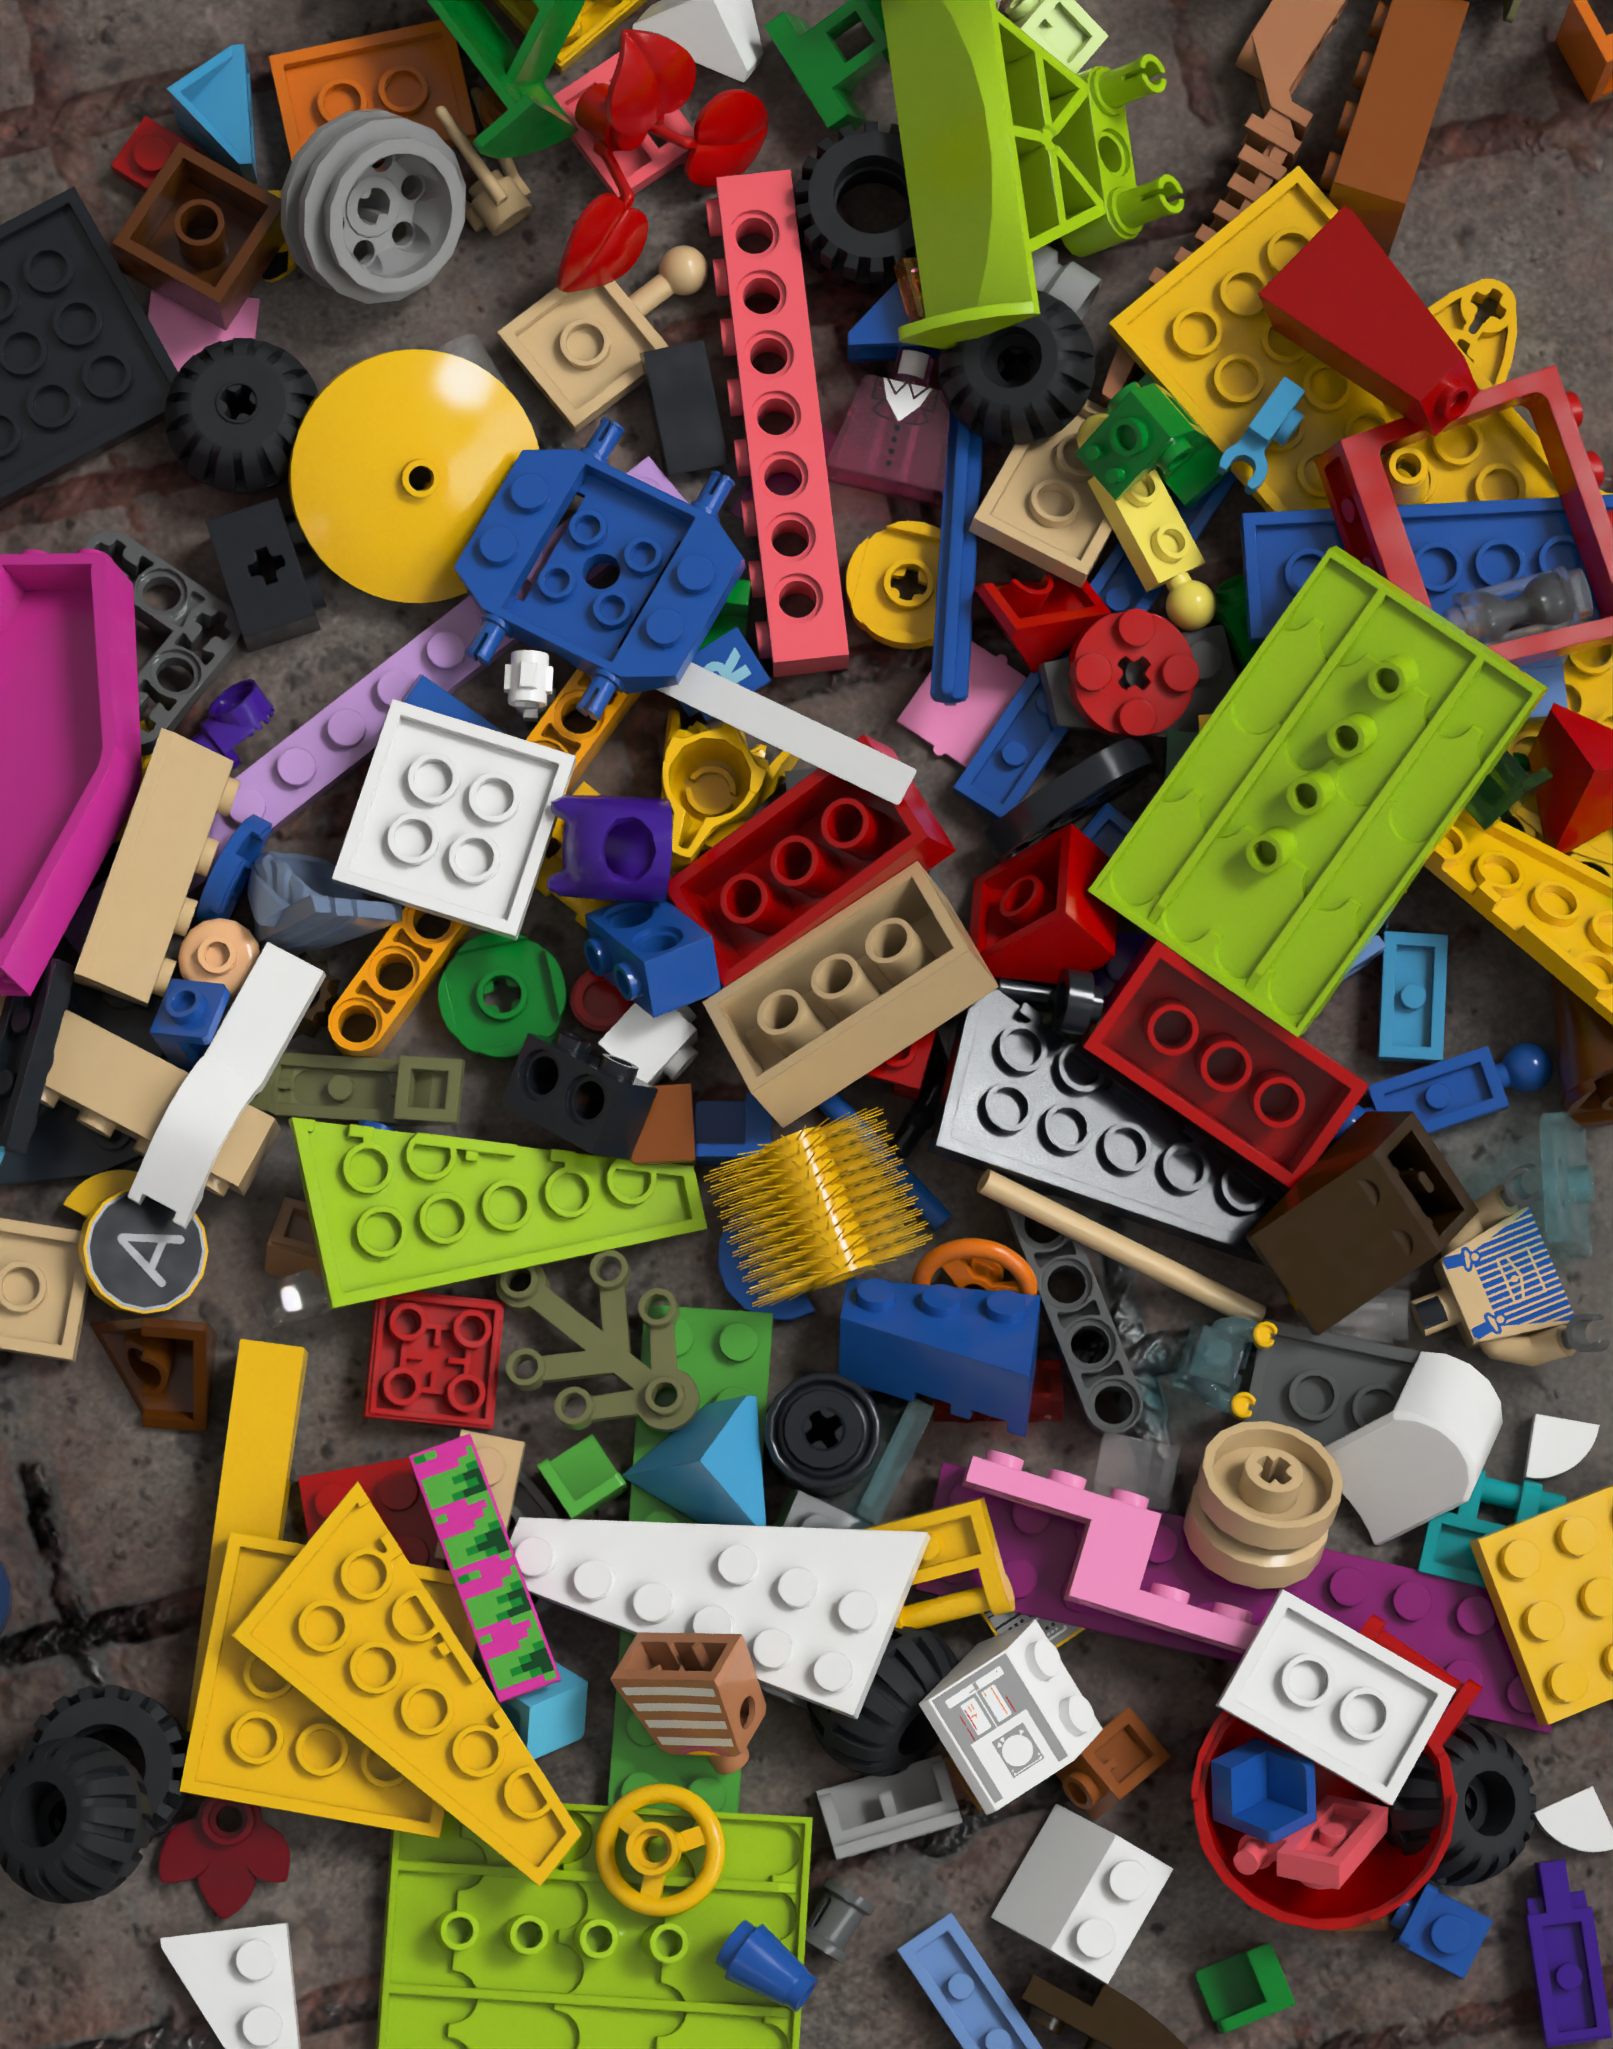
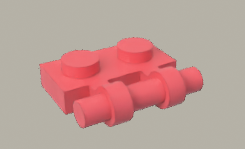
M1327 1794L1316 1805L1315 1822L1276 1843H1267L1244 1834L1238 1843V1852L1233 1860L1234 1865L1240 1873L1252 1875L1258 1869L1267 1868L1273 1861H1276L1277 1876L1301 1881L1303 1885L1312 1889L1334 1888L1339 1890L1388 1832L1389 1807Z

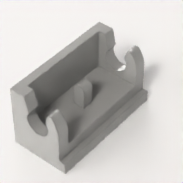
M941 1755L915 1762L909 1765L906 1770L892 1776H867L816 1791L836 1861L963 1823L949 1774Z

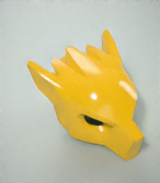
M675 708L670 709L665 734L661 798L669 799L672 810L671 870L680 872L698 858L700 851L711 849L751 819L763 802L785 780V771H791L800 758L782 751L769 765L768 760L765 759L767 746L757 744L753 749L749 750L744 731L725 722L708 729V726L698 721L693 726H689L687 730H682L679 711Z

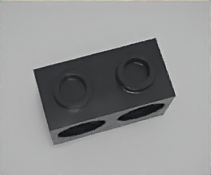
M557 1029L554 1038L528 1033L500 1104L590 1154L630 1160L658 1089L636 1077L639 1070L636 1065L613 1055L603 1054L602 1058H599L590 1053L593 1043L584 1037L561 1029Z

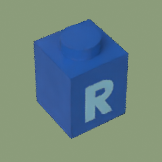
M735 627L697 651L692 660V663L755 693L771 683L770 678L738 627ZM679 701L689 718L698 712H701L707 723L715 718Z

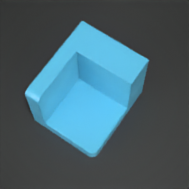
M557 1662L555 1664L561 1677L560 1682L499 1704L534 1760L580 1740L585 1732L588 1681ZM490 1678L486 1679L488 1688L497 1700Z

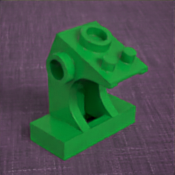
M849 0L811 29L804 19L784 11L764 25L829 129L838 132V129L852 125L853 130H856L864 122H867L866 117L852 97V93L861 80L886 62L890 65L881 0ZM863 21L875 42L847 62L836 45L835 40L845 31Z
M1148 374L1138 382L1128 384L1115 394L1107 405L1108 410L1105 411L1109 416L1075 453L1115 501H1118L1149 472L1156 469L1159 476L1182 503L1191 508L1231 472L1230 465L1228 471L1223 476L1217 473V467L1223 455L1221 451L1210 441L1209 436L1172 394L1159 386Z

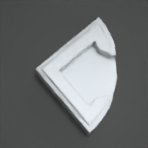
M1535 1414L1532 1419L1523 1479H1549L1573 1468L1592 1448L1600 1425Z
M1593 1786L1531 1813L1539 1828L1561 1845L1577 1851L1592 1853L1613 1849V1829Z

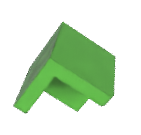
M593 1434L553 1460L549 1461L546 1458L537 1464L539 1472L570 1519L583 1520L628 1490L625 1480L617 1472Z

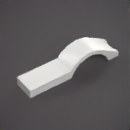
M267 941L206 1053L187 1075L169 1104L127 1197L130 1200L141 1205L145 1196H148L176 1211L173 1222L184 1229L187 1228L203 1199L207 1180L221 1148L245 1108L258 1093L263 1091L326 977L323 970Z

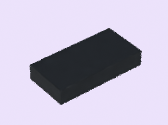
M704 340L639 353L664 475L672 476L729 464Z

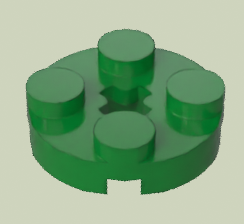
M489 932L467 941L456 952V956L449 962L439 982L438 1001L441 1015L448 1031L469 1054L477 1057L482 1056L494 1061H511L518 1059L528 1033L554 1038L557 1029H560V1023L566 1010L567 992L560 966L546 949L544 950L539 944L527 940V937L520 934L517 941ZM498 980H506L509 989H520L521 999L512 1002V1010L509 1012L500 1013L496 1005L487 1006L485 1004L484 996L494 993L493 983Z

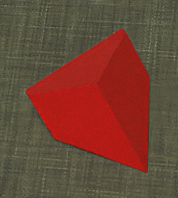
M1047 573L1044 574L1042 580L1018 581L1017 579H1011L1010 582L975 584L974 595L1033 674L1039 671L1038 665L1053 661L1071 648L1078 636L1090 624L1111 614V611L1087 580L1082 588L1062 578L1053 579L1051 574Z
M1553 702L1529 752L1528 759L1544 842L1566 854L1613 827V729Z

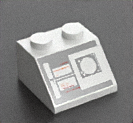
M1036 1619L978 1643L919 1703V1706L986 1815L996 1812L1073 1762L1103 1730L1094 1716L1092 1706L1080 1693L1063 1665L1056 1647L1048 1640Z

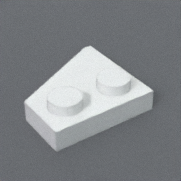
M288 1923L160 1938L163 1952L225 2049H301Z

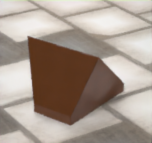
M154 1318L90 1323L142 1414V1427L207 1432L217 1333L209 1323Z

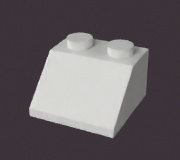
M1055 1804L990 1918L1098 1982L1108 1984L1172 1873L1173 1868L1116 1834Z

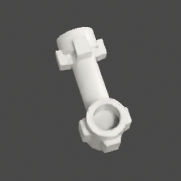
M534 650L513 651L510 664H505L504 693H508V704L516 708L524 721L538 722V719L543 717L556 699V689H553L554 669L553 666H549V654Z

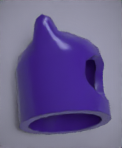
M565 795L551 801V812L565 821L562 841V870L548 877L547 889L559 896L664 903L668 892L672 858V810L669 799L605 795Z

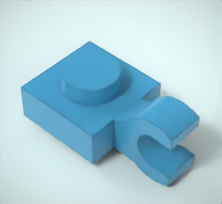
M1284 376L1249 424L1240 440L1223 453L1217 467V473L1223 476L1231 464L1237 461H1244L1253 470V476L1246 484L1244 492L1249 495L1256 492L1264 482L1268 471L1265 451L1273 440L1283 447L1305 417L1304 414L1297 410L1305 390Z

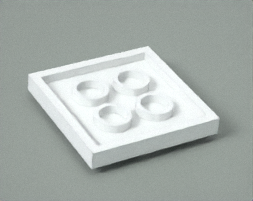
M392 699L332 876L333 883L517 941L558 818L551 812V801L565 796L576 764V756Z

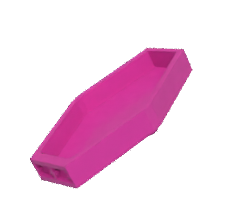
M90 548L79 549L76 553H47L36 549H26L20 554H0V996H31L134 805L142 779L134 586L107 553Z

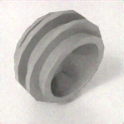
M383 109L347 111L318 127L295 154L281 190V229L292 260L314 283L366 304L400 301L428 285L452 257L465 223L466 184L455 153L433 129ZM385 157L384 163L379 168L374 169L372 167L373 163ZM402 183L404 184V194L401 192ZM365 240L368 246L367 253L355 257L353 255L355 246L358 242Z

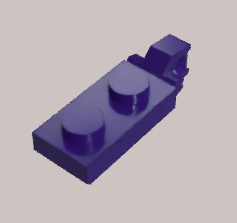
M1565 1859L1535 1862L1538 1897L1525 1898L1527 1914L1524 1915L1543 2045L1544 2047H1553L1612 2038L1592 1906H1587L1584 1890L1570 1892Z

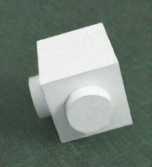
M634 1003L598 1042L599 1053L601 1055H613L636 1065L639 1068L636 1077L652 1086H656L665 1075L674 1081L690 1066L698 1055V1051L692 1047L698 1041L697 1029L691 1024L697 1016L685 1005L653 1018Z

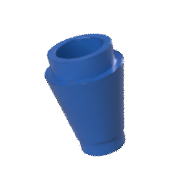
M747 1920L742 1921L732 1932L715 1961L716 1965L726 1971V1980L783 2006L786 2005L794 2012H797L804 2005L818 1982V1978L809 1973L808 1969L764 1924L756 1927Z

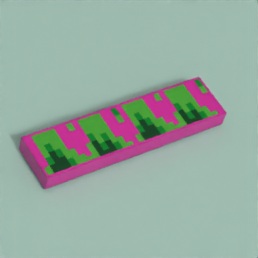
M471 1434L410 1455V1464L498 1703L507 1702L560 1682L561 1677Z

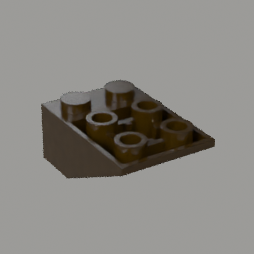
M1366 1111L1245 1237L1311 1334L1319 1336L1439 1254L1479 1210L1413 1111Z

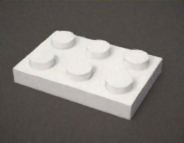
M1282 1589L1277 1594L1215 1706L1312 1760L1314 1763L1383 1803L1393 1805L1456 1689Z

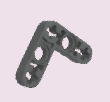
M106 530L91 537L84 548L102 551L111 558L115 553L122 556L121 569L124 571L123 573L128 578L131 576L136 580L134 584L135 619L166 639L138 673L140 717L148 708L149 697L157 704L149 716V733L140 729L141 756L143 757L153 753L161 728L173 732L235 656L240 646L241 629L235 611L230 605L128 535L119 531ZM139 570H145L138 576ZM167 585L178 593L180 600L172 609L160 611L151 608L145 602L143 596L152 586ZM217 623L223 625L224 640L216 636L210 639L202 649V658L200 659L194 651L201 642V625L208 629H212ZM171 665L181 666L191 673L193 682L186 690L172 692L164 689L159 684L157 679L159 672Z

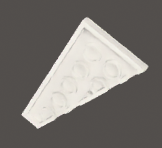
M519 1517L510 1542L529 1594L635 1635L638 1632L742 1634L759 1683L857 1720L931 1537L928 1532Z

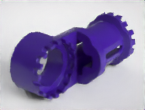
M255 680L240 681L224 690L212 702L208 710L209 717L199 724L201 731L190 740L233 760L232 768L236 769L242 763L232 748L245 740L246 737L253 736L255 730L260 731L263 728L260 724L262 720L265 724H268L270 720L267 715L270 718L273 717L274 706Z

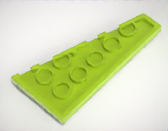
M296 1117L288 1119L329 1310L707 1229L694 1166L673 1163L635 1165L631 1159L575 1153V1151L538 1149L517 1146V1144L420 1132L407 1133L374 1129V1127L354 1124H333Z

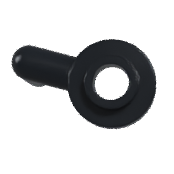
M1064 968L1058 977L1056 985L1006 978H996L995 980L999 986L997 989L1017 1004L1027 1003L1034 1008L1052 1010V1026L1055 1032L1082 1036L1089 1024L1096 1025L1100 1019L1104 998L1103 988L1095 986L1092 972Z

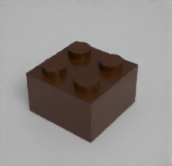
M179 142L112 242L118 265L123 273L226 331L286 241L281 229V199Z

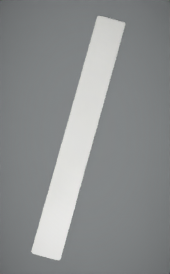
M692 662L678 685L656 689L896 805H899L917 772L915 768Z

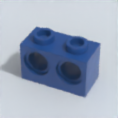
M665 900L664 903L618 901L585 914L589 939L584 942V953L591 970L595 975L603 976L618 988L626 1000H632L653 1018L713 995L721 990L712 935L669 901Z

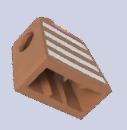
M638 1632L610 1680L659 1748L670 1755L707 1756L714 1771L718 1774H730L741 1769L749 1759L747 1745L766 1713L765 1699L742 1634Z

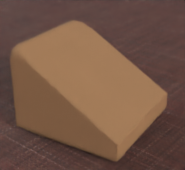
M285 1197L267 1244L265 1271L270 1275L324 1288L307 1204L301 1200Z

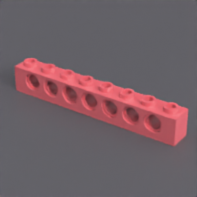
M791 169L716 177L717 198L705 201L709 237L721 236L724 258L712 259L716 296H729L731 318L720 319L723 356H736L738 378L727 379L730 416H743L745 439L734 440L737 476H750L752 499L741 500L745 538L757 537L760 560L748 561L752 599L764 597L767 621L755 622L759 660L771 659L773 677L848 669L849 649ZM758 233L767 237L771 245L762 253L750 254L743 251L738 246V242L745 235ZM767 293L772 295L779 304L769 313L757 314L750 311L746 307L745 302L753 294ZM772 352L781 356L786 364L777 373L763 374L753 367L752 362L758 355ZM779 412L787 415L792 420L793 425L783 434L772 435L762 430L759 422L765 415ZM786 472L794 475L799 480L800 486L794 493L781 496L771 492L767 488L766 482L774 474ZM796 533L806 540L808 546L801 554L788 557L778 553L773 547V543L782 534ZM801 593L812 599L815 608L805 617L794 618L782 611L780 607L782 600L788 595Z

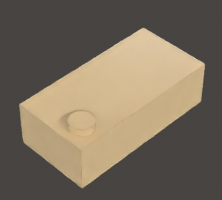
M917 860L702 1003L751 1094L777 1123L784 1128L999 986L949 900Z

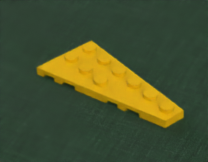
M1467 804L1442 842L1436 846L1424 866L1613 1025V879Z
M357 1481L231 1636L540 1887L582 1834Z

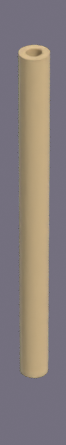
M990 1169L983 1173L978 1182V1193L1253 1329L1262 1322L1265 1316L1266 1307Z

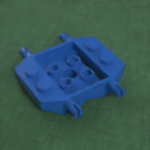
M601 417L600 423L586 447L581 448L580 451L577 449L522 450L454 566L458 578L483 615V623L469 647L466 648L465 654L476 662L479 660L480 664L488 666L504 636L514 638L530 647L557 654L585 674L593 677L575 708L586 717L589 714L590 718L596 721L600 720L601 714L615 690L620 693L631 694L674 686L680 683L746 568L743 556L720 525V519L717 514L731 489L734 488L735 482L724 474L721 477L720 472L713 470L696 501L688 504L610 466L607 459L625 430L615 421L611 424L610 419L606 417ZM578 495L584 498L545 566L540 571L524 602L515 598L574 496ZM599 563H611L620 569L618 580L614 585L606 589H596L586 583L587 573L593 566Z

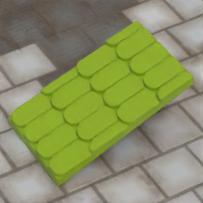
M1338 546L1331 547L1088 889V892L1287 1031L1299 1037L1307 1031L1313 1020L1321 1013L1365 947L1371 943L1436 846L1442 842L1481 783L1492 772L1549 688L1527 673L1519 670L1517 666L1472 636L1467 635L1466 632L1420 601L1412 598L1411 595L1368 566L1360 563L1359 560Z
M562 1803L582 1835L540 1887L446 1810L440 1839L391 1830L375 2049H799L801 2008L794 2012L786 2005L783 2006L726 1980V1971L716 1965L715 1961L732 1932L742 1921L747 1920L756 1927L764 1924L804 1965L813 1817L714 1812L722 1827L725 1840V1859L720 1877L709 1895L695 1907L683 1913L666 1917L646 1916L628 1909L611 1895L601 1879L596 1863V1839L602 1820L612 1806ZM640 1808L635 1811L646 1823H663L670 1826L675 1832L699 1826L696 1820L685 1810ZM620 1828L615 1843L616 1863L625 1881L640 1892L644 1874L636 1871L629 1863L626 1855V1843L629 1836ZM657 1837L649 1844V1856L654 1862H660L665 1858L668 1850L667 1844L664 1839ZM706 1845L681 1854L676 1867L666 1874L662 1897L677 1894L695 1881L704 1864Z

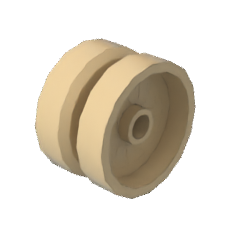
M1270 1421L1241 1422L1220 1431L1206 1446L1198 1472L1197 1483L1193 1487L1188 1502L1183 1529L1190 1549L1209 1570L1232 1583L1256 1589L1285 1588L1307 1578L1321 1560L1327 1542L1329 1527L1334 1522L1340 1504L1343 1479L1337 1462L1320 1442L1290 1426Z

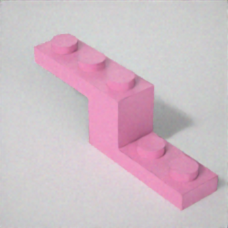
M987 1450L984 1459L976 1456L970 1458L962 1480V1487L1085 1524L1064 1600L1244 1655L1260 1627L1250 1624L1252 1612L1220 1602H1215L1212 1612L1188 1605L1190 1593L1159 1583H1152L1150 1593L1140 1590L1162 1515L1147 1509L1150 1499L1117 1488H1112L1109 1497L1084 1490L1087 1482L1086 1479L1056 1469H1049L1047 1478L1022 1471L1024 1460L999 1451Z

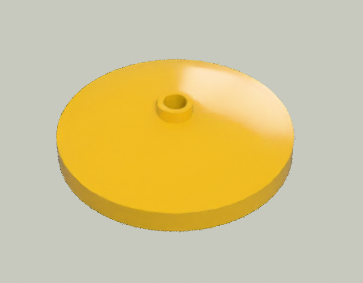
M427 349L388 351L363 359L346 368L329 381L311 401L303 420L299 423L298 432L290 451L288 468L290 499L297 523L307 543L318 558L341 579L368 594L390 601L403 603L438 602L467 593V590L456 574L454 566L522 450H539V446L532 425L516 398L499 380L478 365L461 357ZM417 466L427 468L431 474V480L424 483V489L415 490L409 483V474Z

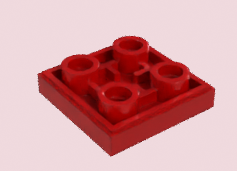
M411 1292L374 1300L362 1418L482 1431L493 1430L505 1306L503 1301Z

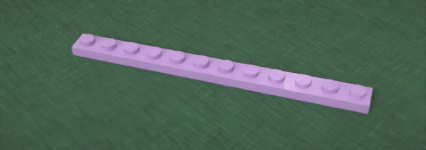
M649 456L626 473L688 503ZM574 514L554 530L515 598L524 602ZM599 563L593 566L587 573L586 583L590 586L616 566L611 563ZM470 595L235 778L241 782L230 814L227 817L216 813L208 835L210 838L219 840L207 877L197 873L194 874L187 894L188 898H192L205 887L221 852L245 819L255 814L272 823V835L374 755L392 699L401 701L419 674L424 675L452 695L488 667L480 664L479 660L477 662L472 660L465 654L466 648L469 647L483 623V615ZM504 636L492 656L490 664L520 641ZM108 877L84 895L63 934L79 955H81Z

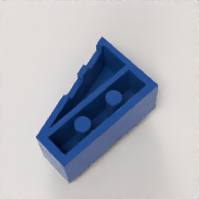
M851 1278L846 1283L840 1316L838 1374L859 1383L861 1386L911 1402L915 1400L918 1393L950 1403V1414L965 1419H970L973 1412L976 1411L1007 1421V1432L1026 1437L1038 1352L1041 1295L1021 1294L1011 1290L988 1291L955 1288L945 1284L922 1285L889 1282L879 1278Z

